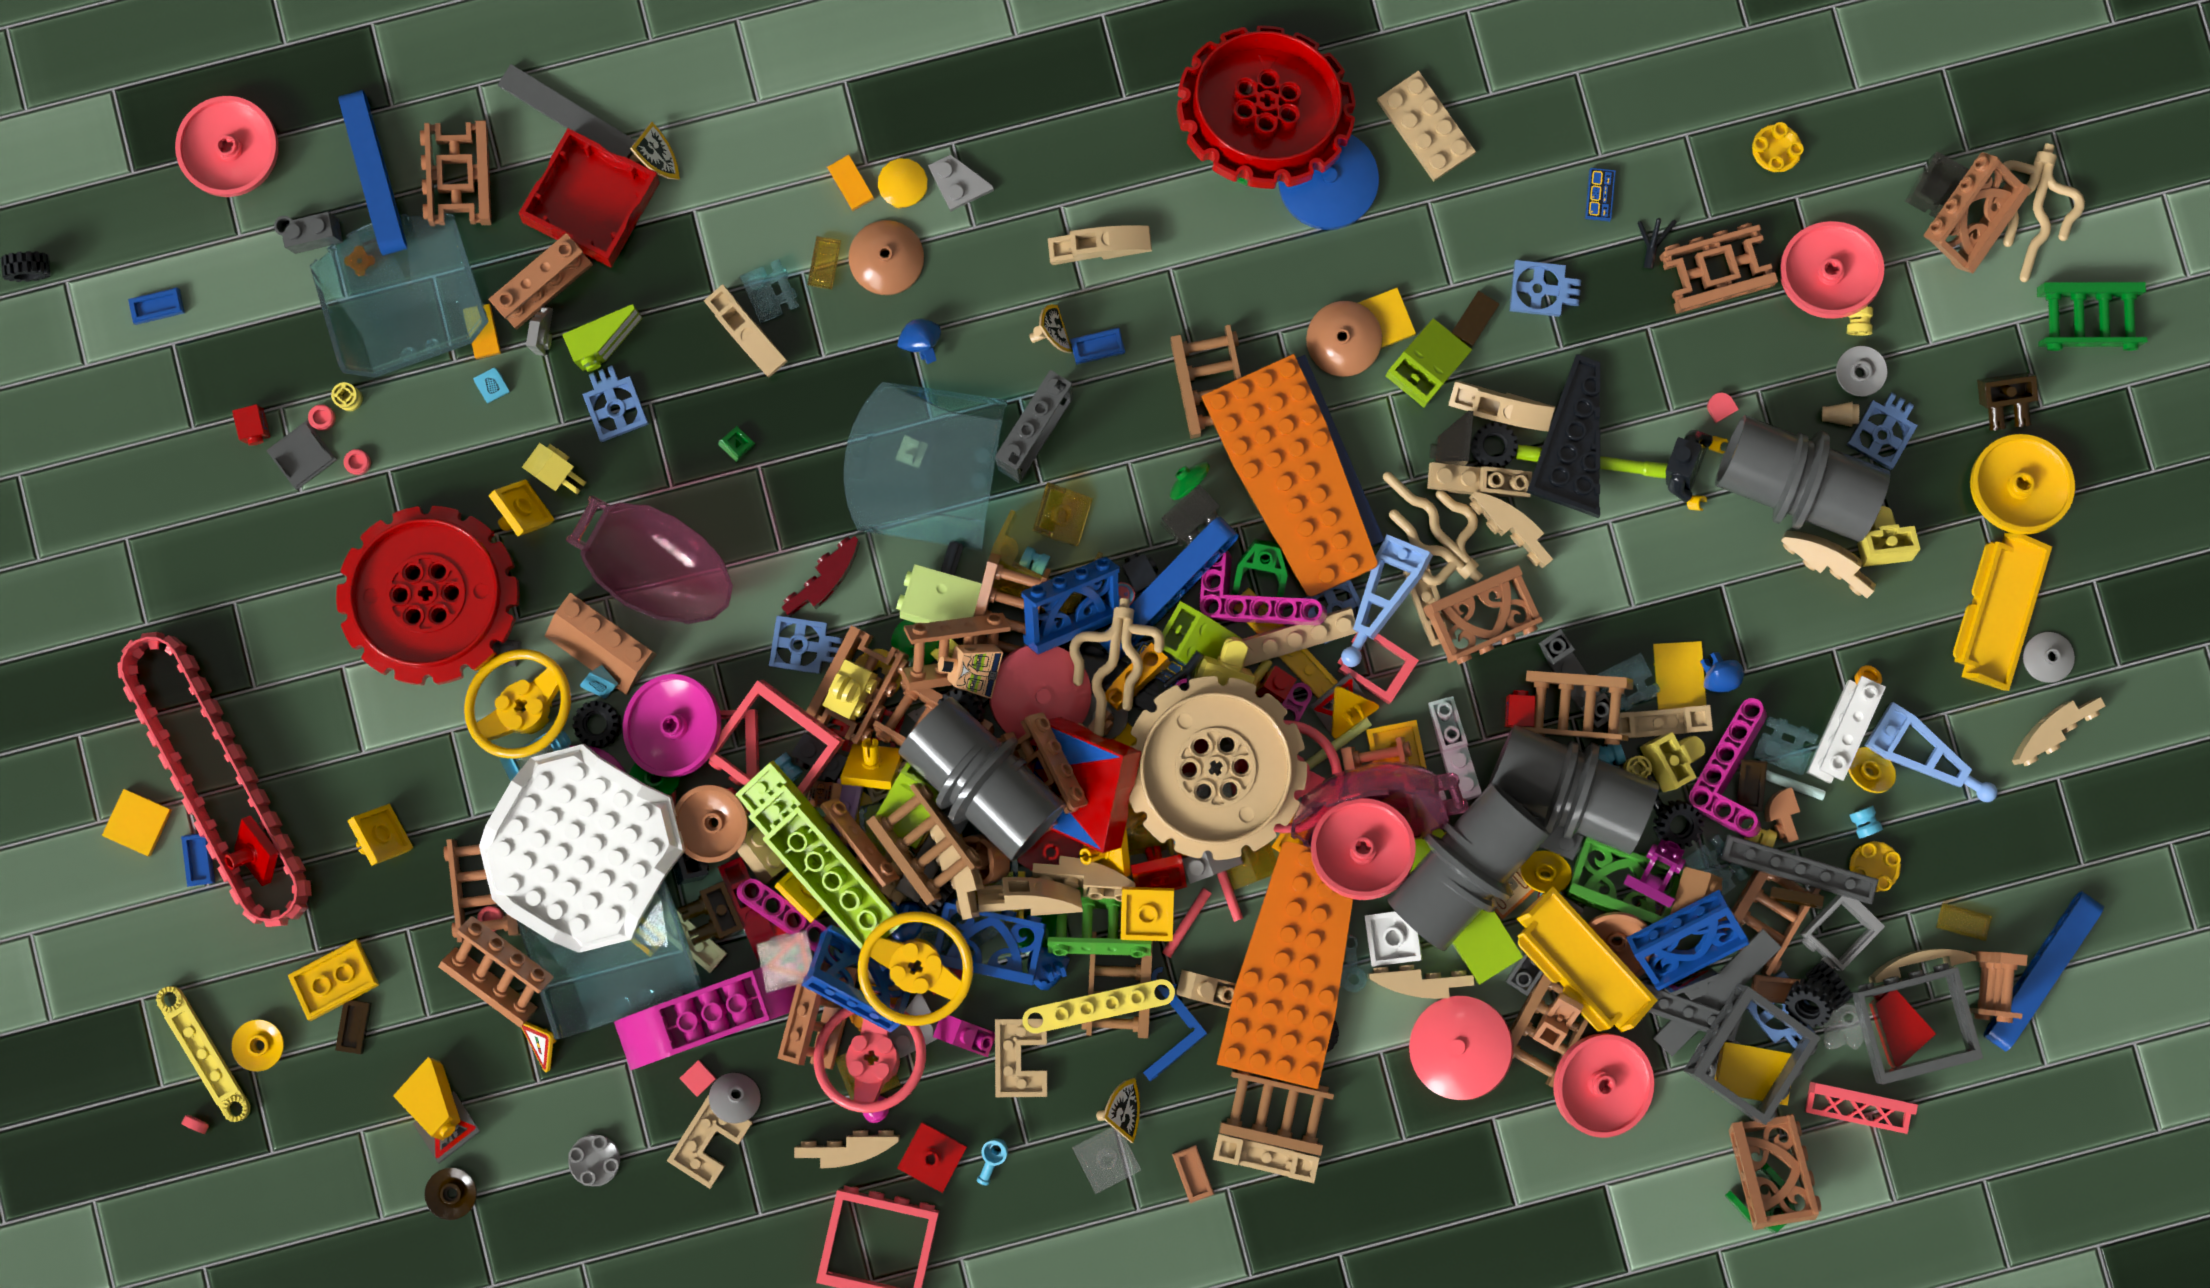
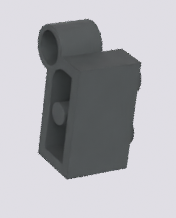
M329 212L295 220L288 216H280L274 223L275 231L283 237L284 247L295 254L343 243L339 219ZM288 223H290V225H288V226L286 227L285 232H284V227H285V225L288 224Z

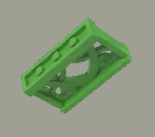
M1588 837L1583 839L1570 884L1564 894L1565 896L1606 913L1624 912L1632 914L1643 920L1648 926L1669 916L1673 903L1670 908L1663 905L1661 914L1657 915L1655 914V900L1638 891L1629 893L1622 901L1617 900L1615 886L1605 876L1615 871L1629 868L1635 877L1640 879L1644 873L1643 868L1646 869L1651 859L1646 857L1647 853L1637 854L1632 852L1629 855ZM1592 851H1598L1604 855L1603 861L1597 860L1596 857L1594 859L1596 866L1600 868L1598 871L1592 868L1588 862V855ZM1612 857L1617 858V859H1620V860L1615 861V862H1612V861H1613V858H1612ZM1656 861L1650 873L1654 876L1657 874L1666 876L1670 866ZM1584 867L1592 876L1584 886H1580L1578 882ZM1682 870L1679 874L1673 873L1669 880V887L1664 891L1674 898L1681 880ZM1600 880L1609 888V893L1606 895L1601 894L1599 891L1600 887H1604L1603 884L1598 883ZM1633 897H1644V899H1638L1640 901L1639 907L1632 904Z

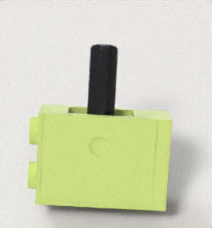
M956 541L949 543L941 571L914 564L913 571L907 572L904 586H907L905 595H900L896 608L900 610L901 619L915 623H929L974 617L982 584L955 576L964 548L963 544Z

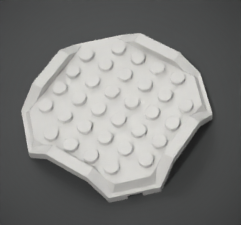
M586 744L531 757L510 782L488 820L479 844L492 900L514 919L550 941L578 953L634 939L645 911L665 877L685 851L681 831L679 832L675 817L677 814L673 798L645 785L612 765Z

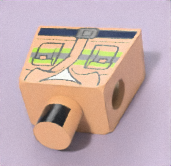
M995 644L957 645L954 648L952 658L940 657L938 671L948 673V681L954 687L983 697L992 698L1003 652Z

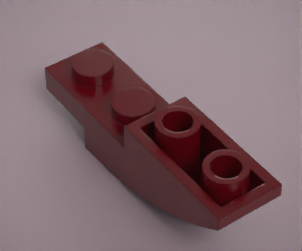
M856 536L844 538L837 544L839 549L832 554L827 552L820 557L815 568L821 576L818 578L813 576L804 583L803 586L805 588L798 594L793 592L783 600L785 604L782 606V609L789 617L809 602L817 609L836 591L845 579L857 555L860 542Z
M742 857L718 866L758 963L780 954L782 950L779 947L769 920L741 902L737 896L738 886L742 882L751 879ZM747 884L744 889L745 895L749 898H754L756 895L755 887Z

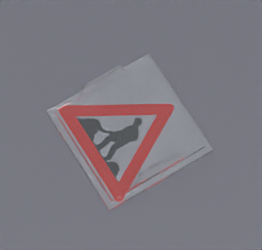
M806 930L795 934H782L770 938L767 942L756 944L760 965L763 967L762 974L766 993L803 982L812 962Z

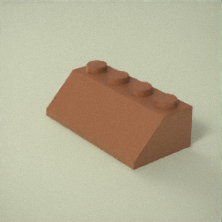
M569 593L555 612L545 634L546 638L592 671L602 665L618 682L616 688L625 695H628L657 655L572 593Z

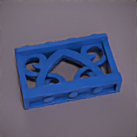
M1103 557L1022 591L1026 633L1023 634L1024 643L1036 654H1041L1071 641L1081 632L1094 631L1113 622L1114 608L1119 607L1118 573H1120V567L1109 558ZM1073 592L1087 596L1079 604L1075 613L1067 615L1059 611L1063 603ZM1105 594V600L1102 601L1101 596ZM1041 606L1046 612L1039 614L1038 607Z
M1720 890L1626 937L1634 956L1640 962L1658 991L1750 944L1742 926ZM1727 916L1728 920L1718 922L1719 919ZM1721 928H1730L1726 931L1721 930ZM1690 934H1704L1697 946L1689 950L1675 949L1680 939ZM1655 954L1649 961L1647 960V956ZM1662 959L1661 964L1655 967L1656 963Z
M951 898L950 903L944 902L941 918L950 922V918L958 913L956 908V900L958 899ZM1006 910L1001 911V914L979 912L980 915L988 918L975 923L974 918L967 919L965 924H960L957 921L958 927L964 931L962 935L967 944L975 951L972 957L973 973L1034 985L1047 925L1041 923L1042 918L1027 915L1026 920L1016 918L1017 912ZM1001 920L1014 922L1017 924H1015L1010 931ZM994 926L1003 936L1009 948L996 951L990 957L988 964L982 963L980 948L970 938L979 931ZM939 928L935 947L941 957V963L946 967L963 970L961 954L955 942L952 944L947 955L941 954L946 932ZM1021 928H1029L1034 933V941L1028 947L1019 948L1017 943L1023 942L1027 938L1019 936ZM1033 950L1029 972L1025 973L1023 972L1020 953ZM1005 953H1011L1012 957H1005L1008 960L1007 964L1000 965L998 957Z
M830 925L820 934V940L808 973L803 979L802 986L891 1033L901 1024L880 1015L866 1000L863 992L854 988L853 978L845 969L858 965L860 948L842 928ZM829 944L843 951V953H839L836 949L833 950V955L838 962L830 956L828 951ZM870 957L868 970L876 986H872L873 991L877 993L876 996L887 1007L904 1014L911 993L902 989L898 991L889 990L888 987L895 985L890 980V969ZM823 960L831 966L826 972L820 970ZM844 977L845 980H846V983L843 982V981H841V980H839V979H842V978ZM890 997L897 998L894 1008L890 1007Z

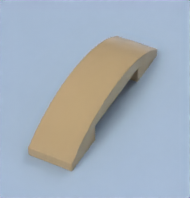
M1428 564L1426 570L1431 574L1430 564ZM1403 570L1405 579H1407L1410 573ZM1420 579L1410 593L1431 646L1434 647L1441 643L1423 608L1441 598L1436 586L1428 585ZM1440 611L1439 613L1448 631L1452 624ZM1455 632L1452 636V640L1456 639Z
M1710 705L1653 711L1620 713L1618 734L1627 735L1629 738L1661 736L1671 732L1675 735L1713 731Z
M1952 949L1913 951L1898 956L1879 967L1869 977L1870 983H1879L1889 977L1898 976L1901 978L1899 967L1937 958H1943L1944 963L1953 966L1975 961L1976 957L1968 952Z
M1218 1134L1213 1160L1284 1175L1310 1183L1315 1182L1320 1157L1222 1134Z

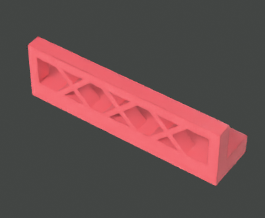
M1810 1082L1804 1112L1908 1134L1911 1114L1916 1115L1918 1105ZM1815 1094L1824 1095L1830 1105L1822 1110L1813 1109ZM1830 1097L1839 1098V1099H1837L1836 1101L1833 1102ZM1843 1100L1850 1101L1855 1108L1847 1116L1842 1115L1836 1107ZM1855 1102L1862 1103L1863 1105L1858 1107ZM1869 1105L1875 1106L1880 1113V1116L1872 1121L1867 1120L1861 1112ZM1833 1108L1836 1113H1831L1827 1111ZM1881 1108H1886V1109H1889V1110H1887L1886 1112H1883V1110H1882ZM1894 1111L1904 1112L1902 1127L1893 1126L1887 1116ZM1858 1113L1861 1119L1855 1118L1853 1116ZM1884 1119L1886 1124L1879 1123V1121Z

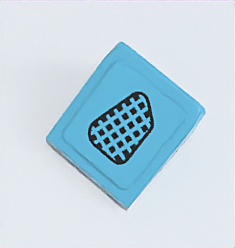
M496 367L473 378L487 404L510 392Z
M601 665L591 671L580 686L606 699L616 688L618 682Z

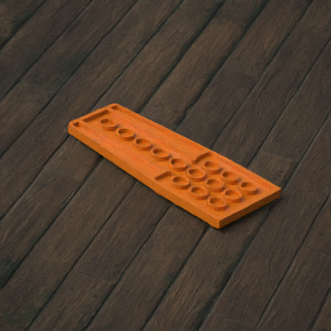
M1294 354L1201 396L1234 469L1308 597H1314L1376 568L1377 560L1329 429Z
M1288 841L1284 842L1281 846L1234 988L1217 1065L1318 1089L1336 1014L1353 899L1334 892L1320 879L1314 868L1311 847Z

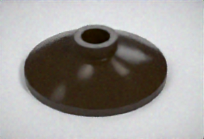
M459 1168L439 1170L431 1176L426 1184L425 1202L435 1216L445 1220L459 1219L469 1213L475 1204L477 1197L475 1182L467 1172ZM450 1188H454L457 1191L455 1198L449 1196Z

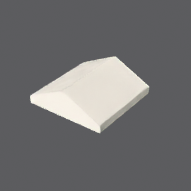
M1395 911L1365 915L1372 967L1423 960L1419 934Z

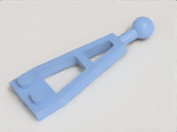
M1388 534L1386 535L1375 556L1377 566L1370 572L1353 630L1358 634L1352 646L1344 649L1341 654L1342 662L1346 666L1355 667L1361 662L1362 655L1360 651L1367 637L1374 640L1422 578L1433 556L1429 551ZM1385 563L1410 573L1390 601L1375 595ZM1374 604L1384 608L1371 626L1366 627L1365 624L1371 605Z
M1894 702L1889 704L1864 745L1887 760L1957 787H1962L1965 784L1975 790L1977 797L1983 802H1991L1997 797L1998 791L1994 784L1990 782L1981 783L1969 774L1972 769L1915 715ZM1909 725L1935 747L1924 765L1893 753ZM1942 755L1959 770L1956 777L1934 769Z

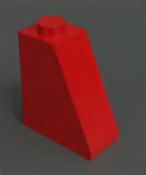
M1897 990L1872 996L1874 999L1869 1003L1887 1061L1891 1067L1895 1068L1903 1065L1936 1033Z

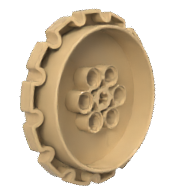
M1216 676L1190 679L1189 688L1186 691H1182L1178 685H1174L1154 699L1157 707L1154 712L1143 710L1131 729L1130 733L1136 738L1137 742L1130 747L1142 752L1135 785L1129 798L1130 804L1135 813L1144 811L1147 814V818L1143 822L1144 827L1161 843H1164L1169 838L1174 839V850L1194 858H1201L1204 851L1209 850L1214 860H1224L1240 857L1242 855L1241 849L1244 845H1248L1251 850L1256 851L1276 838L1274 826L1276 824L1287 826L1300 805V802L1294 798V792L1296 790H1304L1306 785L1307 763L1299 761L1297 758V754L1305 749L1302 736L1295 723L1289 725L1284 723L1283 718L1287 714V710L1269 693H1266L1261 698L1257 697L1254 684L1236 678H1229L1227 684L1222 686L1218 683ZM1224 737H1229L1233 741V748L1229 752H1223L1220 748V741ZM1198 739H1204L1208 744L1207 750L1202 754H1198L1194 750V743ZM1238 759H1244L1248 764L1246 772L1238 774L1234 770V763ZM1212 761L1216 764L1220 762L1222 765L1219 767L1220 773L1217 775L1214 772L1210 774L1208 771L1211 768L1210 763ZM1187 762H1192L1196 766V772L1191 777H1186L1182 773V767ZM1228 782H1232L1236 786V792L1231 797H1226L1222 792L1223 785ZM1201 784H1207L1210 787V795L1203 799L1199 798L1196 793L1197 787Z

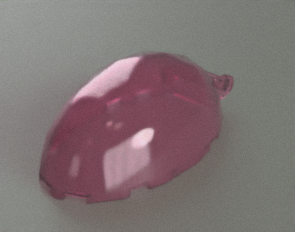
M589 496V503L573 533L567 536L566 541L582 550L580 554L585 566L591 572L595 581L608 591L611 596L623 605L655 619L683 622L684 624L712 620L730 605L733 584L726 565L703 536L675 516L648 505L630 503L609 505L595 496ZM599 507L604 511L588 541L584 543L581 541V538Z
M1402 761L1372 762L1332 774L1302 797L1294 816L1291 837L1293 839H1300L1303 841V846L1311 848L1314 829L1328 810L1344 801L1367 798L1384 802L1395 808L1409 823L1414 838L1422 836L1424 840L1428 833L1432 834V831L1436 829H1443L1449 823V815L1464 813L1468 809V803L1461 794L1459 788L1460 780L1455 773L1435 775L1422 766ZM1449 789L1452 799L1446 800L1444 790Z

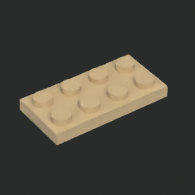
M1419 71L1377 98L1378 104L1433 182L1475 154L1474 148Z

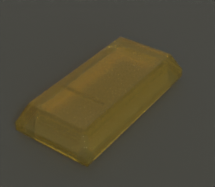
M816 236L808 286L832 290L841 240Z
M1942 903L1936 928L1986 941L1992 916Z

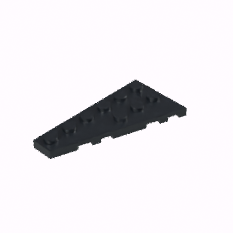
M1576 354L1527 493L1599 518L1600 362Z

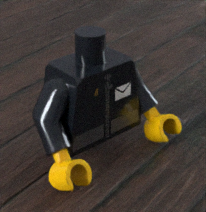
M1690 430L1684 439L1677 438L1666 468V485H1668V489L1672 494L1683 502H1687L1688 509L1703 511V508L1700 507V502H1707V498L1701 495H1693L1691 490L1707 447L1711 451L1723 454L1725 451H1722L1720 447L1723 442L1728 443L1727 439L1717 436L1712 437L1698 430Z

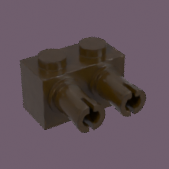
M2026 372L1977 379L1979 404L1988 408L1989 430L2006 429L2004 406L2013 405L2015 427L2032 425L2029 403L2038 401L2036 375Z
M724 881L699 891V899L677 907L679 913L683 914L681 915L683 922L704 913L709 915V923L688 930L690 938L699 935L691 939L693 946L713 937L721 941L744 930Z

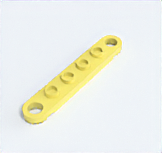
M1154 980L1032 1007L1024 1013L1022 1021L1027 1031L1041 1033L1167 1005L1173 1000L1175 989L1168 980ZM1158 985H1166L1169 988V996L1164 1000L1155 997L1154 990ZM1035 1012L1043 1017V1023L1038 1028L1031 1027L1028 1023L1029 1015Z
M175 986L162 988L156 996L157 1006H159L165 1016V1020L215 1103L219 1106L223 1116L231 1122L244 1120L250 1113V1103L184 993ZM168 992H173L177 997L176 1004L171 1007L167 1006L164 1002V997ZM234 1101L239 1102L243 1106V1111L239 1116H234L230 1112V1105Z

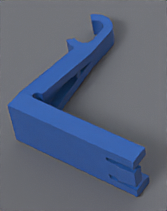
M1163 967L1153 971L1152 981L1157 980V975L1163 972ZM1162 985L1157 986L1161 994L1167 998L1169 996V988H1163ZM1176 994L1170 1005L1190 1029L1195 1028V1030L1143 1072L1149 1081L1158 1077L1159 1074L1208 1035Z

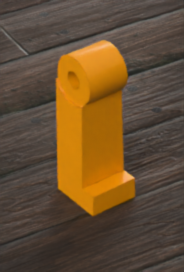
M1152 642L1140 654L1143 660V671L1135 684L1134 696L1161 670L1164 671L1171 665L1169 658L1163 652H1155ZM1133 663L1119 675L1105 692L1107 702L1117 711L1123 709L1124 685L1126 678L1133 669Z

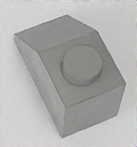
M1209 850L1204 851L1201 858L1187 856L1182 859L1190 884L1244 863L1241 856L1232 859L1214 860Z

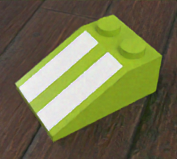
M631 304L562 334L574 363L582 371L587 370V372L600 368V363L605 362L642 320V316L635 306Z

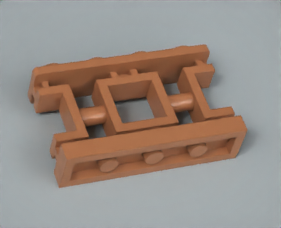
M486 120L475 121L476 124L466 122V135H442L440 123H435V125L424 123V130H420L421 146H425V155H421L422 170H426V179H422L423 195H427V204H423V218L428 219L430 226H435V224L445 225V213L469 212L471 224L492 225L488 127ZM472 133H476L477 164H474L472 154H460L459 144H473ZM432 134H435L437 145L449 144L450 155H436L437 165L433 166ZM467 163L468 184H444L443 164ZM474 182H478V214L475 213L474 203L462 204L461 193L475 192ZM434 183H437L439 193H451V204H438V215H435Z
M1752 223L1737 227L1738 231L1728 233V230L1714 233L1713 238L1704 240V237H1698L1690 240L1689 245L1680 247L1679 244H1673L1665 248V251L1660 255V260L1664 264L1663 268L1667 270L1677 267L1683 289L1672 293V297L1675 299L1674 307L1676 314L1773 287L1778 282L1776 273H1772V265L1768 264L1759 267L1752 245L1759 244L1764 240L1760 234V225L1752 226ZM1751 236V238L1746 239L1742 243L1745 250L1743 255L1735 257L1731 244L1720 246ZM1703 250V252L1697 253L1694 256L1697 268L1686 270L1683 258L1672 260V258ZM1725 253L1731 275L1710 280L1704 259ZM1749 263L1752 276L1763 273V276L1732 284V282L1738 281L1741 278L1738 266ZM1701 277L1704 290L1715 287L1714 290L1684 298L1685 295L1691 294L1693 291L1690 283L1692 279Z
M851 625L806 712L825 726H827L831 716L849 725L850 728L844 738L857 745H861L864 739L871 738L874 731L872 726L875 720H879L884 714L886 707L883 705L887 698H891L897 689L896 681L899 675H902V668H908L909 661H907L909 655L892 647L887 657L882 656L868 648L873 636ZM857 649L870 655L864 668L872 672L879 660L892 666L885 680L878 676L876 677V688L872 694L867 695L864 701L866 704L864 711L868 712L861 726L851 719L822 706L844 660L851 661Z
M1044 713L1027 716L1025 720L1021 721L1026 734L1017 739L1018 744L1013 754L1018 759L1021 758L1017 750L1022 748L1026 756L1024 759L1027 762L1026 766L1031 771L1030 766L1039 760L1049 779L1044 783L1053 792L1052 787L1055 785L1060 790L1062 796L1059 798L1066 803L1065 814L1076 812L1079 810L1078 808L1086 806L1088 801L1062 751L1060 743L1050 727V722ZM1014 732L1001 735V738L997 739L1002 743L1013 736L1016 738ZM1033 739L1039 748L1036 752L1030 743ZM1057 820L1053 823V825H1052L1047 831H1049L1050 829H1052V828L1054 827V825L1058 824Z

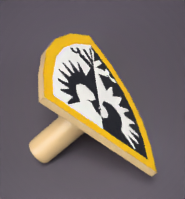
M651 122L630 148L634 153L630 156V160L636 163L642 162L647 168L667 179L679 180V170L674 153L664 135Z
M1051 304L1045 306L1040 314L1039 326H1036L1033 329V333L1029 335L1032 343L1047 338L1060 351L1072 353L1073 351L1058 305Z
M1135 1078L1125 1080L1117 1086L1111 1094L1105 1110H1100L1096 1114L1099 1121H1106L1131 1143H1134L1140 1116L1139 1092Z

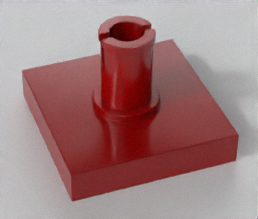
M251 815L242 818L235 844V852L225 855L226 865L230 870H234L245 864L261 886H265L272 881L279 851Z
M1049 830L1027 852L1019 857L1016 862L1033 871V863L1059 865L1060 856L1079 858L1083 844L1053 830Z
M1154 846L1155 856H1153L1151 847H1148L1145 850L1148 862L1130 865L1133 881L1136 884L1135 887L1174 888V890L1187 888L1181 854L1162 858V850L1159 846Z
M922 1122L897 1169L943 1193L967 1146Z

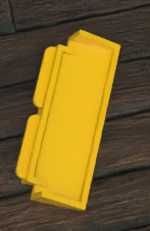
M2004 533L2002 543L1990 542L1985 545L1971 591L1974 598L1972 604L1966 607L1953 650L1954 662L1965 665L1961 677L2004 691L2010 690L2052 546L2027 535Z
M1553 886L1545 891L1517 918L1525 928L1517 935L1519 947L1551 982H1560L1564 987L1563 994L1583 1005L1581 1014L1597 1031L1608 1030L1613 1025L1621 1033L1632 1029L1658 1001Z

